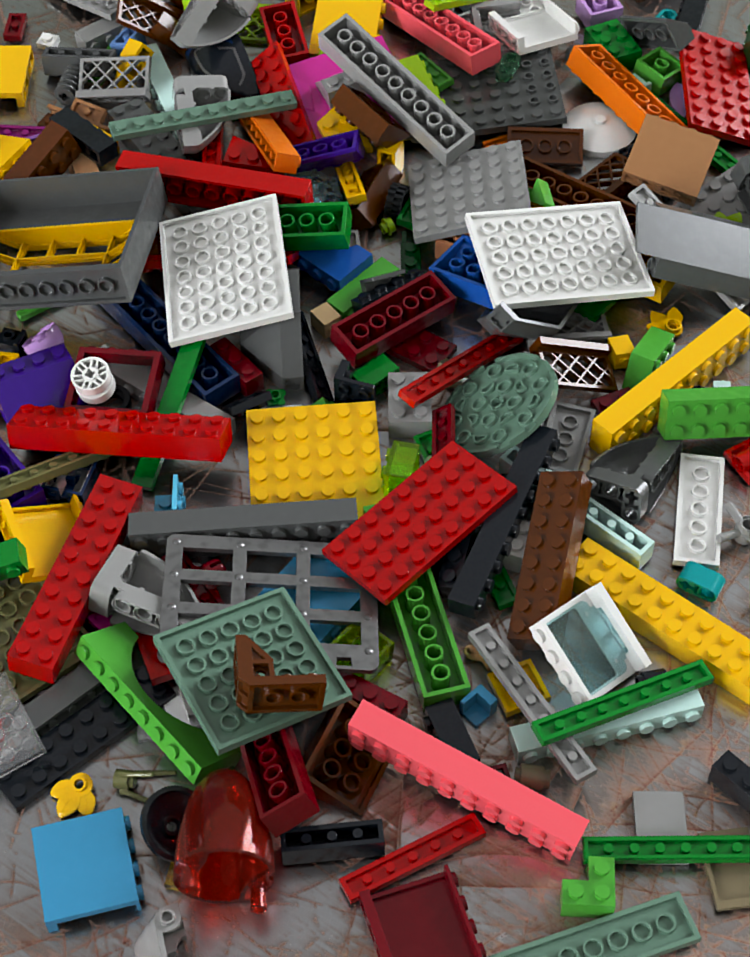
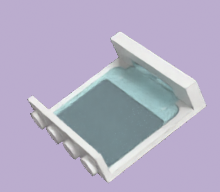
M601 582L588 588L529 627L533 639L542 648L547 661L552 664L560 682L567 688L575 705L603 696L635 672L652 664Z

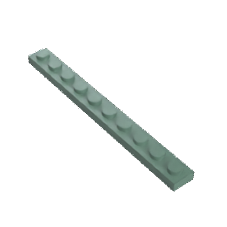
M292 90L111 121L108 123V128L113 140L120 141L296 109L297 101Z

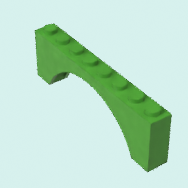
M126 622L81 636L75 650L77 657L193 785L237 766L242 755L240 747L217 755L203 729L173 717L159 707L145 693L136 679L131 662V654L139 636Z

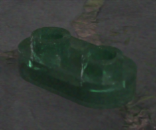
M509 52L503 55L495 68V78L498 81L508 82L514 77L521 64L519 54Z

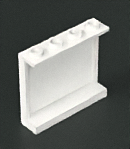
M544 0V8L504 19L495 11L488 12L489 30L518 56L578 40V22L551 0Z

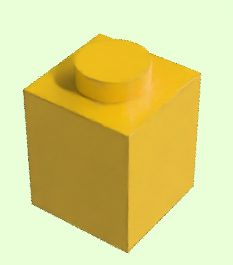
M628 334L608 338L607 344H610L612 350L608 357L613 369L627 368L631 352L634 349Z

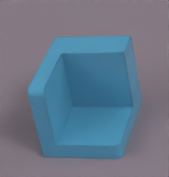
M480 684L460 701L459 713L475 728H478L497 711L498 699Z

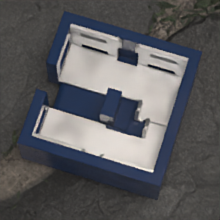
M98 461L91 463L87 467L71 471L67 475L53 478L49 482H43L41 487L44 490L45 497L58 501L64 498L70 503L74 493L84 506L100 474Z

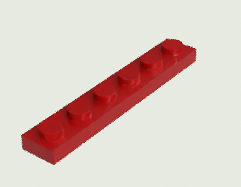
M472 812L339 878V884L350 904L359 901V892L369 889L370 894H373L486 837V831L475 813Z

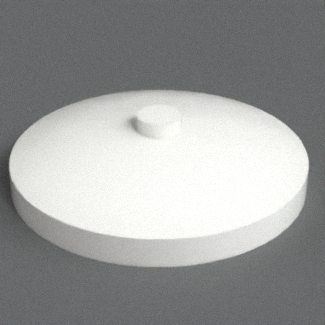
M604 102L585 103L573 108L566 114L567 123L562 124V128L584 129L583 155L593 158H608L615 152L619 153V149L627 148V146L634 144L637 135Z

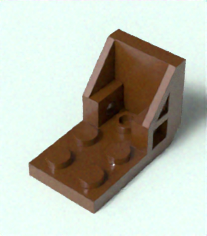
M246 634L235 635L233 671L237 707L247 714L322 711L327 684L326 674H283L275 676L273 658Z

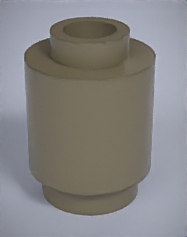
M521 763L520 768H515V781L532 790L542 791L543 789H549L551 769L527 763Z

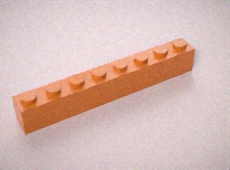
M270 114L238 119L274 172L296 174L297 168L301 165V157Z

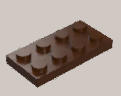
M508 126L507 142L521 140L524 156L546 166L582 167L584 129Z

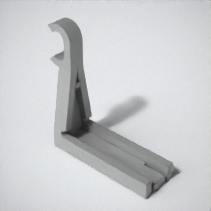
M495 0L470 4L469 17L471 24L483 31L481 20H488V12L495 11L502 18L521 14L520 6L522 2L521 0Z

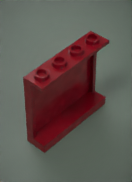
M448 864L444 865V872L372 895L369 889L359 892V903L378 957H487L482 942L478 943L476 940L477 928L473 918L468 919L466 899L464 895L460 896L457 887H459L457 875L455 872L450 871Z

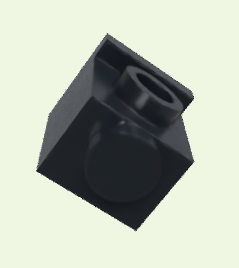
M4 327L2 332H0V351L19 353L20 357H22L25 352L22 344L28 339L26 330L17 331Z

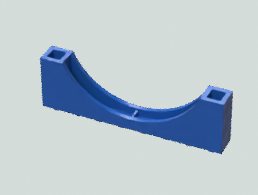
M355 245L349 247V249L299 251L300 259L293 262L294 265L300 267L301 271H305L316 281L326 285L331 291L337 292L373 264V254L361 246Z

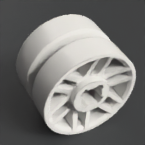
M86 357L78 361L71 370V381L82 401L88 404H100L107 401L113 395L116 382L108 364L99 357Z

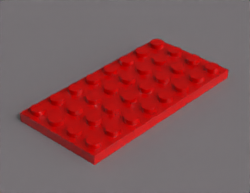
M692 29L695 39L679 51L687 126L698 132L750 147V84L743 45Z
M452 440L322 549V553L386 606L518 492L517 486Z

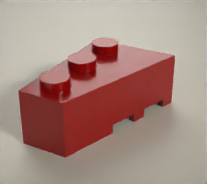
M234 135L232 136L223 159V166L280 175L285 174L274 172L255 144Z

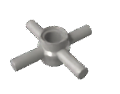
M728 502L724 507L736 524L733 530L716 535V540L718 543H723L734 539L739 544L748 545L750 544V515L742 517L734 504Z

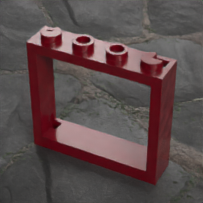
M95 346L79 348L75 364L86 357H99L106 363L151 366L141 409L77 405L79 395L72 381H70L63 408L71 406L76 409H116L117 411L125 412L136 410L142 413L155 411L166 365L162 352L156 350L117 349L114 347L97 348Z

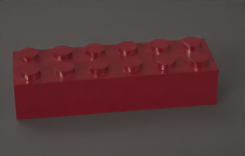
M430 270L331 326L330 341L347 361H350V364L355 369L452 314L456 297Z
M292 725L240 746L260 820L275 838L320 812Z

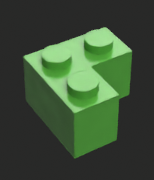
M588 856L586 880L562 879L560 916L601 918L614 913L616 907L615 857Z

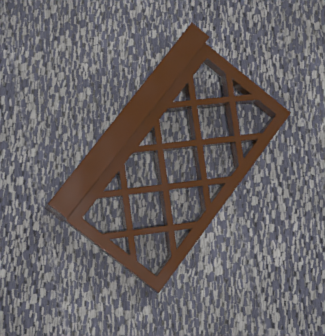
M118 0L116 23L165 44L150 32L153 25L151 26L146 19L150 18L155 23L156 18H159L165 11L179 21L184 11L162 0ZM134 10L138 18H134L130 11ZM122 14H126V16L129 18V21L123 19ZM141 21L146 28L141 27L138 22Z
M616 152L579 179L585 183L588 180L597 179V182H588L587 184L598 187V189L621 199L627 197L632 190L638 187L620 179L613 180L614 177H621L623 171L612 172V170L624 169L628 157ZM615 160L622 162V163H613V164H611V163H612L613 161H615ZM603 170H609V171H610V172H605V173H599L600 171H603ZM611 178V180L600 181L599 179Z
M539 336L529 347L530 353L539 355L543 360H545L544 356L549 357L553 361L550 365L557 375L558 388L601 393L618 391L608 357L612 352L610 344ZM559 358L567 359L571 364L568 366ZM577 360H582V361H584L585 363H587L589 366H588L587 368H585V367H584L580 362H578ZM595 362H603L604 370ZM555 363L565 371L563 374L553 367ZM575 366L582 372L581 376L574 372L571 367ZM590 367L600 375L598 378L589 371ZM566 374H568V375L571 376L576 382H575V383L570 382V381H569L566 377H564V376H565ZM585 375L588 379H590L593 382V384H588L584 379H582L583 376ZM603 377L609 383V386H606L600 379Z

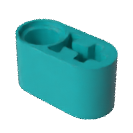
M693 561L685 564L676 580V584L680 589L708 602L716 601L726 583L725 578L720 573Z

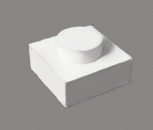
M43 32L36 42V47L40 50H45L46 47H57L60 37L59 35Z

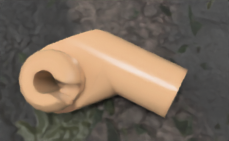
M470 644L464 648V655L468 659L482 662L486 670L491 671L473 645Z

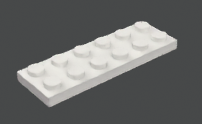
M689 453L680 454L672 565L685 566L687 562L693 561L711 570H719L721 543L717 542L716 535L721 534L725 466V458Z

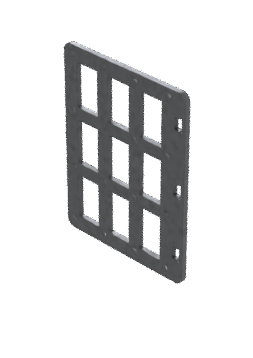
M172 534L167 538L159 633L177 627L178 616L201 618L245 601L246 587L280 588L284 586L285 589H296V606L309 627L310 623L360 626L361 645L320 643L338 672L373 674L378 670L377 598L352 578L310 576V558L327 559L323 555L322 549L329 543ZM183 551L233 554L232 571L183 569ZM247 554L296 557V575L246 572ZM181 583L231 586V603L180 602ZM310 590L360 593V611L311 609ZM157 651L158 660L165 663L159 651ZM337 661H351V666L336 664Z

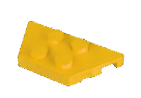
M335 106L316 123L322 138L356 130L358 127L350 125L346 121V116H341L334 110ZM360 134L365 150H367V153H372L373 147L368 138Z

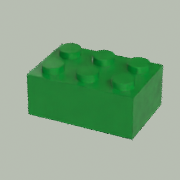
M618 19L585 28L583 45L601 44L627 70H633L637 59L642 57V49Z

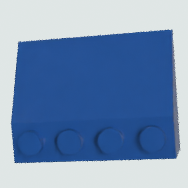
M463 234L429 267V271L432 270L454 296L493 309L471 238Z

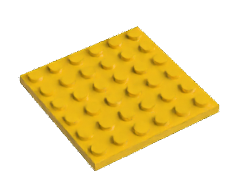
M375 401L246 410L251 505L356 498L359 519L363 515L364 506L377 504L384 498Z

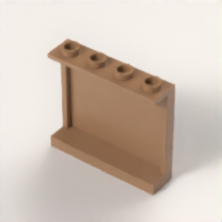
M646 114L620 180L635 186H640L644 183L654 193L694 207L720 139L710 134L706 135L698 132L693 128L681 126L676 122L661 119L657 115Z

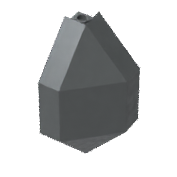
M288 267L294 318L240 331V349L263 372V375L280 389H284L286 392L305 391L300 314V267Z
M502 301L494 309L486 308L477 321L491 335L536 340L539 336L553 337L560 331L579 303L510 309Z

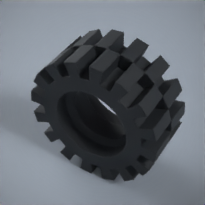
M396 182L390 185L384 208V215L386 217L397 219L410 197V186Z

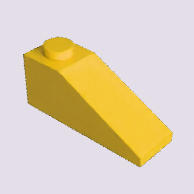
M129 38L120 53V57L149 55L152 57L154 52L143 42ZM146 61L140 62L135 67L141 72L146 67ZM123 62L118 68L123 73L130 64ZM133 68L126 77L131 81L139 73ZM118 70L116 72L115 80L121 75ZM123 78L117 86L124 88L129 82Z

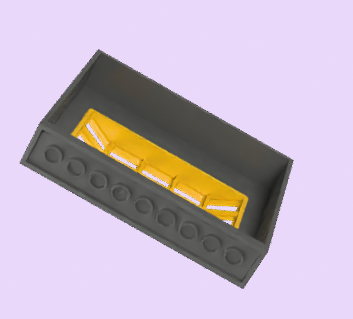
M159 167L0 180V243L19 249L16 258L0 253V262L12 266L10 271H0V311L132 302L158 231L159 222H161L168 203ZM108 246L106 252L85 253L87 247ZM78 248L76 254L55 255L57 249ZM48 250L46 256L25 258L27 251ZM121 254L118 260L110 264L112 259ZM102 261L101 264L19 270L20 267Z

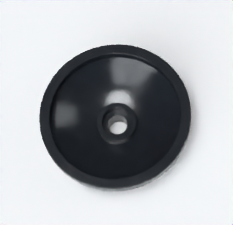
M167 786L159 789L147 799L140 815V829L146 845L155 855L163 860L175 863L189 861L200 855L211 839L213 823L210 810L205 801L189 788ZM167 824L172 826V832L167 829Z

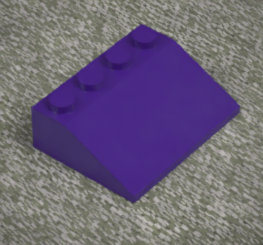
M64 343L0 364V413L6 424H8L19 408L25 404L42 407L47 405L59 408L64 407L71 381V370L75 365ZM79 397L77 405L85 406L88 403L82 401Z

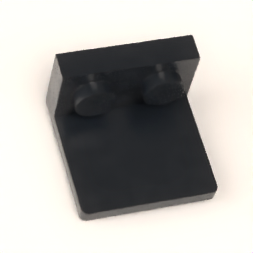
M342 359L334 376L335 404L375 401L376 404V386L353 380L350 361Z

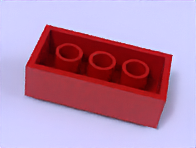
M294 0L259 7L261 25L267 46L269 47L275 41L279 42L288 65L309 59V49Z

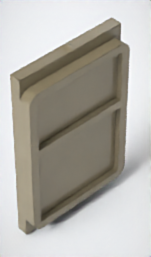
M748 827L701 832L697 836L750 835ZM703 863L717 912L750 908V863Z

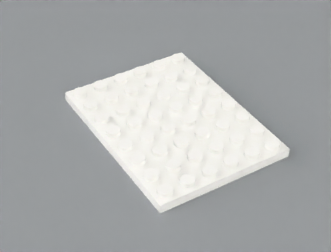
M276 193L159 222L168 343L171 348L294 318Z
M620 201L465 213L464 219L493 309L502 301L510 309L651 297L655 294V288L642 255L635 251V238Z

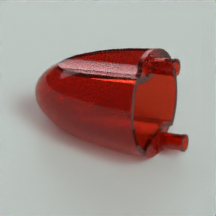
M218 768L207 774L199 782L186 806L176 845L173 882L181 893L202 902L230 904L251 899L250 911L254 914H263L267 911L266 892L274 883V878L271 874L275 873V856L271 832L260 820L249 780L237 770Z

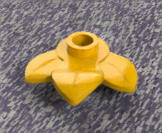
M672 307L667 315L651 311V323L646 325L648 330L651 326L675 334L674 337H678L683 333V315L677 308Z
M76 773L70 779L60 780L53 786L50 795L58 799L56 810L59 818L68 817L77 810L83 816L93 813L96 806V797L92 793L93 781L86 773ZM79 781H83L82 788L77 789L76 784Z

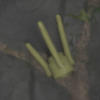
M116 769L113 776V787L120 789V795L130 796L145 803L148 798L130 791L131 788L136 787L137 777L176 775L177 771Z

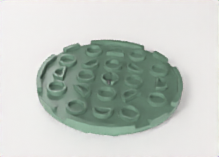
M514 353L496 358L494 364L486 368L482 365L469 375L470 379L463 386L458 385L445 403V405L451 403L455 408V442L475 457L485 458L502 453L529 437L548 418L557 398L558 378L548 361L532 353Z

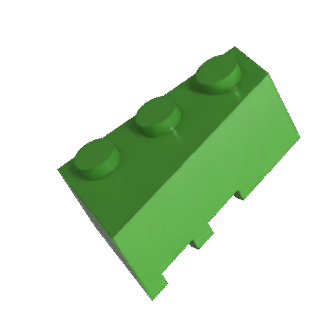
M651 326L631 352L622 388L629 387L632 389L667 361L668 355L673 353L676 345L673 342L675 334Z

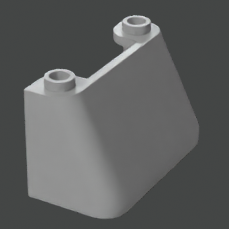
M178 903L161 907L154 914L135 942L134 950L136 957H172L177 955L176 948L181 940H187Z

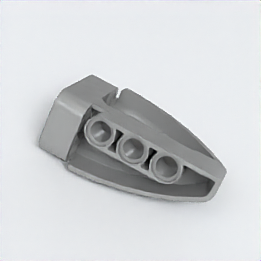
M190 0L170 39L181 48H203L223 42L237 34L248 24L258 3L256 0Z
M223 75L176 77L173 81L172 93L174 108L179 110L231 100V90L228 87L227 78ZM225 122L176 130L182 154H196L203 150L217 137Z
M118 544L92 582L89 591L88 610L107 618L112 615L110 619L111 625L126 622L134 632L150 636L159 634L165 561L142 549L138 554L137 551ZM181 583L179 601L198 602L190 586L187 583ZM178 616L177 626L196 620L199 617Z

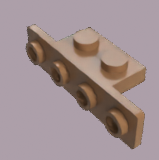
M78 98L74 99L70 107L72 111H76L79 116L89 120L94 126L111 134L108 126L103 125L108 115L106 109ZM48 103L47 105L52 115L62 110V108Z

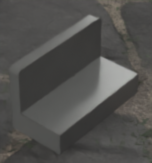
M405 269L359 280L362 292H369L375 289L377 285L390 282L392 278L406 273Z

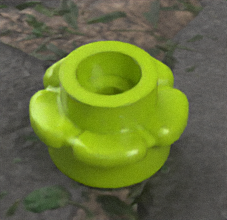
M390 217L381 219L379 224L381 232L384 235L392 236V233L396 231L394 222Z

